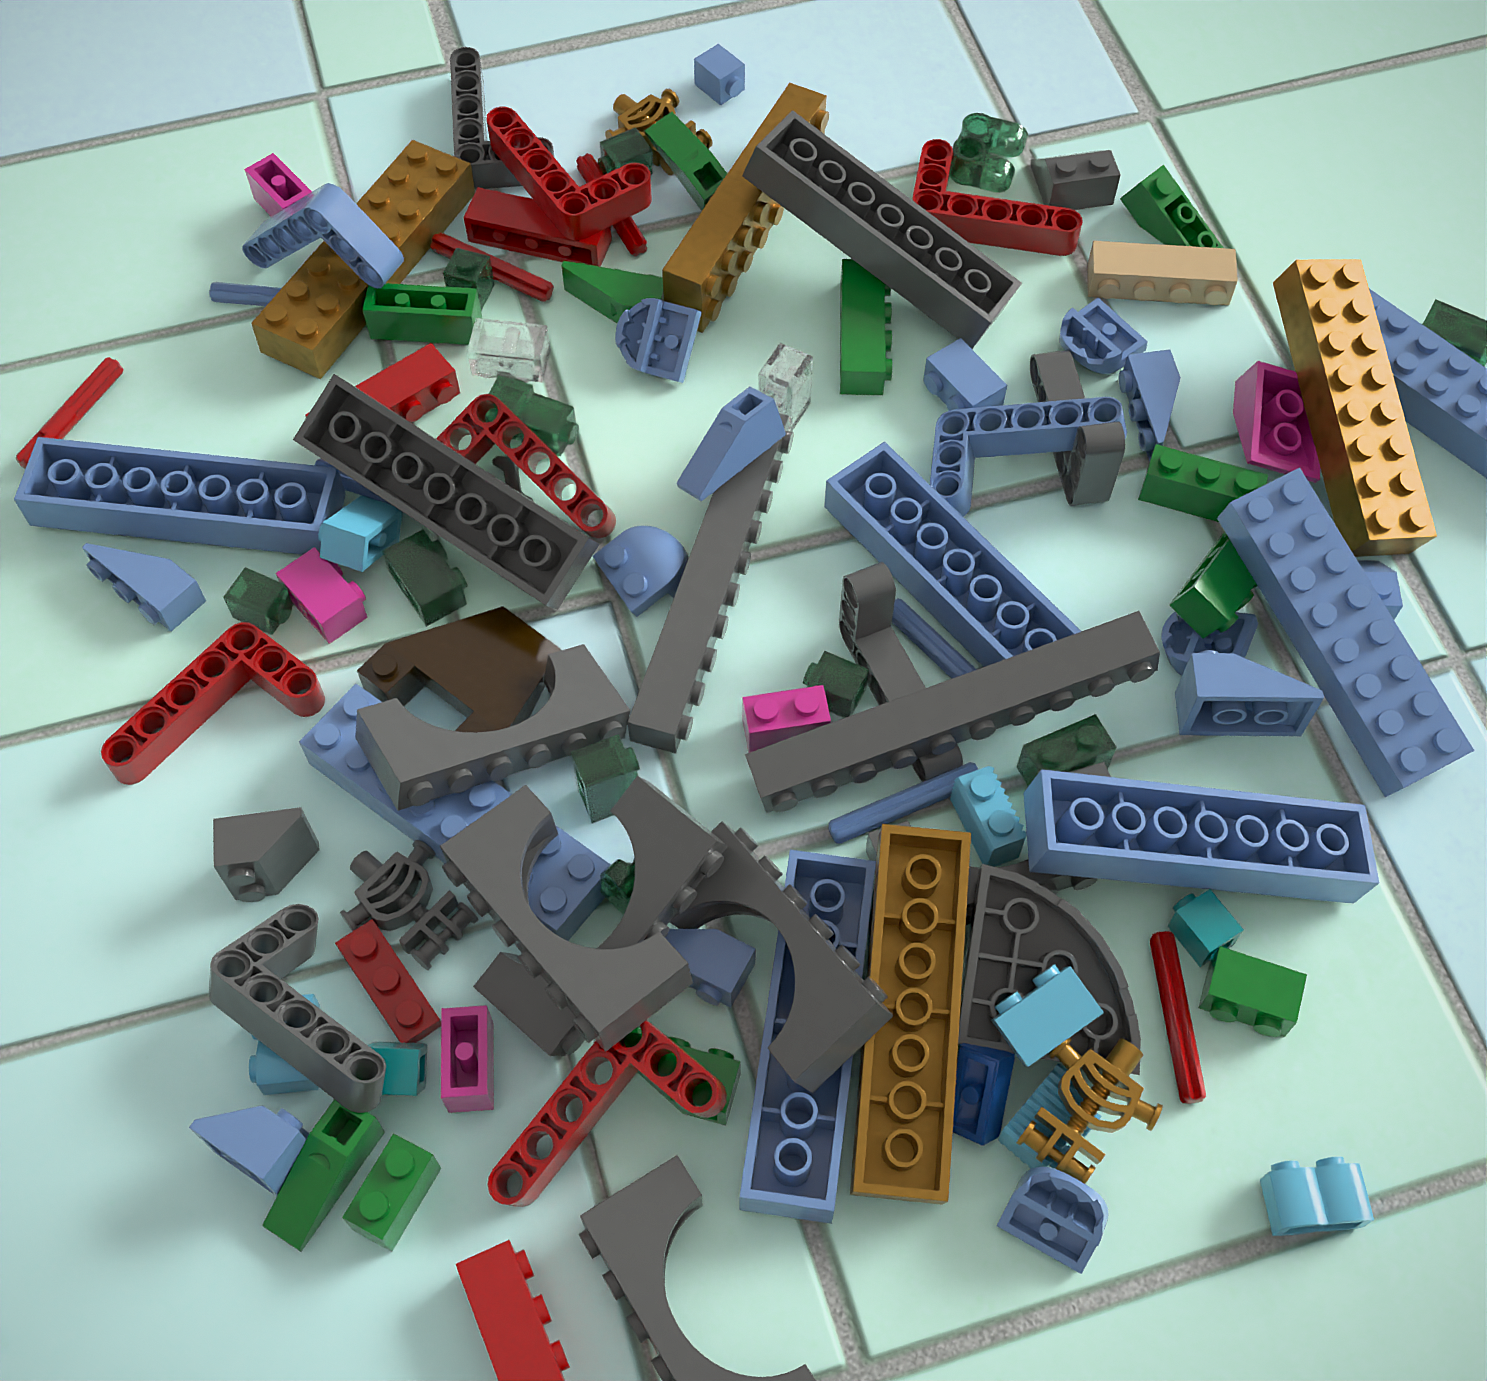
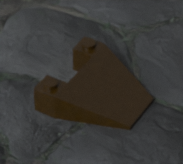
M501 606L385 643L357 670L363 689L381 702L397 698L405 706L426 686L467 718L455 731L489 732L514 726L530 718L545 688L544 676L548 654L561 651V648L507 608Z

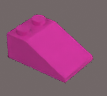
M1257 361L1235 381L1233 416L1247 464L1282 474H1288L1300 468L1308 481L1316 483L1320 480L1321 468L1299 388L1297 373Z

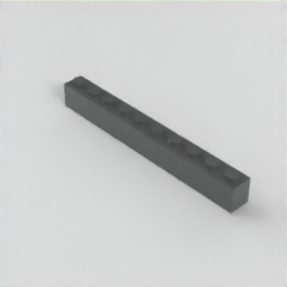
M779 413L786 435L744 467L742 471L720 486L711 497L627 722L631 742L676 753L680 741H687L693 724V717H690L693 705L700 706L705 691V683L702 682L705 671L711 673L717 656V649H714L717 638L723 639L729 621V617L725 616L728 606L734 607L736 605L740 591V584H737L739 575H746L751 560V553L748 550L751 543L757 544L762 529V522L759 521L761 513H768L773 497V491H770L772 482L779 483L783 470V461H780L782 454H789L791 450L794 432L788 431L789 415Z
M1136 611L745 754L766 813L771 811L784 812L794 808L801 800L812 796L816 798L826 797L834 793L840 786L851 782H867L873 779L878 772L892 767L895 769L908 767L919 757L930 753L936 755L946 753L952 750L956 744L971 738L973 740L985 739L1001 727L1010 724L1014 726L1026 724L1035 715L1048 710H1064L1070 707L1075 700L1089 695L1092 697L1105 695L1113 690L1115 686L1127 681L1137 683L1146 680L1155 671H1158L1160 651L1140 611Z

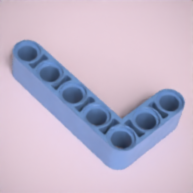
M331 183L322 185L264 221L242 246L243 253L253 264L261 268H268L317 239L322 238L365 283L377 289L382 288L404 262V257L398 247L341 188Z
M1096 397L947 411L936 422L930 485L964 517L971 507L975 458L1072 451L1078 427L1119 421L1122 424L1126 438L1127 429L1122 405L1113 397Z

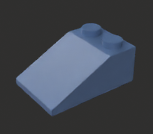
M1205 650L1191 654L1175 691L1180 735L1301 737L1324 699L1323 690L1237 654L1219 653L1214 650Z

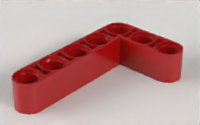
M506 106L493 108L487 114L486 121L492 150L567 239L573 241L585 239L650 206L652 202L651 176L648 167L644 164H626L579 187L516 111Z
M932 139L923 145L912 200L968 243L1057 256H1067L1076 250L1083 223L1082 217L1077 211L1063 207L947 191L953 154L952 146L947 141L941 139Z
M482 394L476 397L436 438L475 464L496 444L588 535L600 539L607 537L614 530L616 517L613 511L494 395ZM492 408H498L496 418L486 423V413ZM523 433L524 440L522 444L517 448H511L510 442L513 436ZM466 435H471L470 445L463 450H459L460 440ZM542 459H550L548 470L542 474H536L537 464ZM570 484H576L575 495L569 500H562L563 489ZM595 510H602L603 518L601 522L593 527L588 526L589 515Z
M246 622L237 623L228 628L112 734L103 744L101 756L119 782L128 785L136 784L156 769L250 680L300 717L313 716L321 711L325 703L324 692L316 674L311 668L255 625ZM280 667V668H279L278 670H276V671L269 672V671L272 670L273 668ZM221 672H222V674H220L219 676L213 677V676L216 675L217 673H221ZM309 689L303 694H297L301 690ZM192 700L190 703L183 705L186 701ZM162 727L160 731L152 734L154 730ZM131 756L127 761L121 762L124 758Z
M647 1020L640 1024L642 1038L633 1047H626L623 1038L605 1052L599 1043L595 1041L492 1169L487 1185L489 1194L495 1201L503 1205L525 1207L533 1203L638 1071L643 1073L680 1106L699 1117L709 1118L723 1110L727 1099L725 1086L718 1078ZM675 1054L677 1066L674 1072L668 1076L661 1077L658 1072L660 1059L664 1055ZM610 1061L613 1068L612 1076L606 1083L598 1085L595 1079V1071L601 1063ZM708 1082L712 1087V1097L707 1104L700 1107L696 1106L692 1099L693 1091L699 1084ZM580 1098L583 1104L582 1113L577 1120L569 1122L566 1116V1107L573 1099ZM549 1134L553 1142L552 1151L546 1158L540 1159L536 1151L537 1143L543 1136ZM519 1172L523 1180L522 1188L516 1196L511 1197L507 1191V1181L512 1174Z

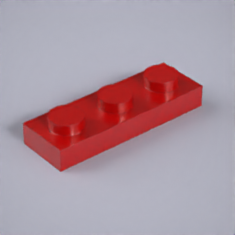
M373 919L335 942L338 950L400 1043H417L441 1027V1020Z

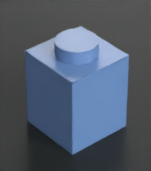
M718 43L694 58V83L719 105H722L745 90V64Z

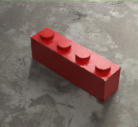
M477 187L463 217L468 242L558 262L568 261L601 267L612 241L611 226L579 241L567 239L532 198Z
M432 343L355 386L409 422L417 421L427 412L441 404L448 403L460 394L455 369Z
M507 1240L456 1263L455 1265L498 1381H565L562 1371L569 1369L570 1366L560 1340L550 1343L544 1325L552 1322L542 1294L533 1297L527 1280L535 1275L525 1250L515 1252L510 1240Z

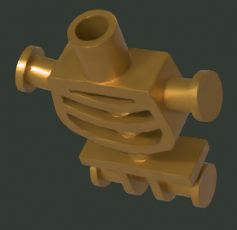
M665 89L661 94V99L650 94L638 103L626 94L619 95L613 104V110L620 115L618 116V129L615 131L609 129L605 132L610 147L616 150L619 148L620 143L626 141L636 151L652 150L653 164L657 167L661 165L665 173L673 175V171L645 135L644 130L671 112L676 115L674 108L680 102L677 94L671 89ZM692 120L685 124L708 149L712 146L713 142L707 131L700 129L696 132V123Z
M1070 1038L1058 1045L1048 1056L1051 1059L1056 1056L1068 1069L1059 1081L1058 1094L1066 1110L1072 1116L1067 1121V1124H1064L1041 1107L1034 1118L1053 1131L1051 1137L1048 1138L1034 1127L1036 1122L1032 1120L1016 1142L1020 1146L1022 1143H1025L1037 1152L1036 1159L1041 1163L1048 1155L1058 1163L1055 1169L1070 1175L1084 1184L1088 1181L1096 1167L1091 1164L1088 1168L1073 1157L1077 1151L1081 1152L1095 1164H1099L1106 1155L1081 1136L1086 1127L1097 1131L1113 1133L1125 1127L1131 1117H1134L1146 1123V1129L1152 1131L1163 1108V1105L1159 1103L1154 1107L1140 1100L1144 1088L1131 1079L1129 1075L1143 1057V1053L1136 1046L1122 1038L1119 1039L1106 1059L1091 1049L1081 1057L1069 1044L1072 1041ZM1081 1068L1084 1071L1087 1078L1089 1079V1081L1093 1084L1091 1089L1082 1077V1074L1080 1072ZM1070 1080L1076 1091L1083 1098L1080 1105L1074 1101L1069 1090ZM1110 1096L1128 1103L1127 1105H1119L1106 1100ZM1097 1111L1121 1117L1114 1122L1099 1120L1094 1115H1097ZM1060 1137L1071 1145L1065 1155L1053 1147Z

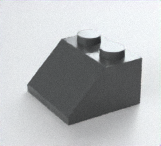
M1097 150L1031 159L1030 166L1044 205L1078 210L1114 204L1121 174L1111 150Z
M301 807L213 819L214 868L235 900L258 902L263 900L265 896L278 895L319 851V841Z

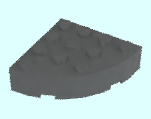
M982 864L978 869L962 980L958 1045L967 1043L1005 1050L1015 1054L991 1021L999 1015L995 1006L1016 991H1018L1021 997L1027 995L1037 987L1032 980L1054 964L1059 971L1071 966L1104 1012L1069 1037L1072 1040L1069 1044L1081 1057L1091 1049L1106 1059L1120 1038L1127 1040L1140 1050L1141 1037L1137 1014H1135L1134 1004L1123 970L1104 938L1080 911L1049 889L1016 872ZM1053 1050L1040 1058L1061 1062L1056 1056L1053 1059L1048 1056ZM1140 1061L1131 1074L1140 1075Z

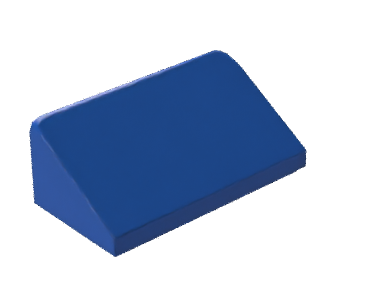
M967 1043L960 1044L956 1069L953 1133L982 1146L999 1137L1015 1054Z

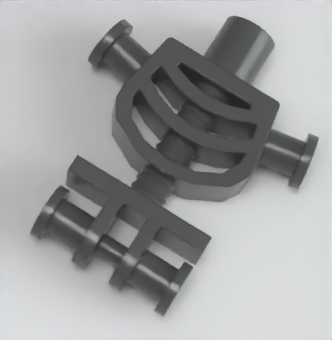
M415 840L412 844L414 849L408 857L395 852L384 864L369 851L361 852L350 865V870L364 882L354 892L359 904L347 913L343 909L340 912L342 918L352 931L356 930L357 926L368 918L373 919L378 928L386 931L401 928L415 921L416 923L399 939V942L407 954H411L423 968L429 970L432 967L430 962L439 953L445 955L449 951L445 942L450 937L459 941L463 937L461 931L470 922L475 924L479 920L478 917L464 903L460 902L458 904L456 896L450 890L430 910L426 909L433 887L423 864L428 858L433 859L436 853L424 842ZM419 881H422L419 892L413 897ZM458 908L459 910L448 919L447 916ZM439 925L443 931L436 935L433 930ZM425 939L426 942L416 950L415 948Z

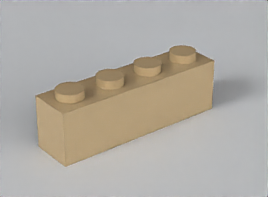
M1093 241L1087 264L1088 297L1230 305L1238 282L1236 250Z

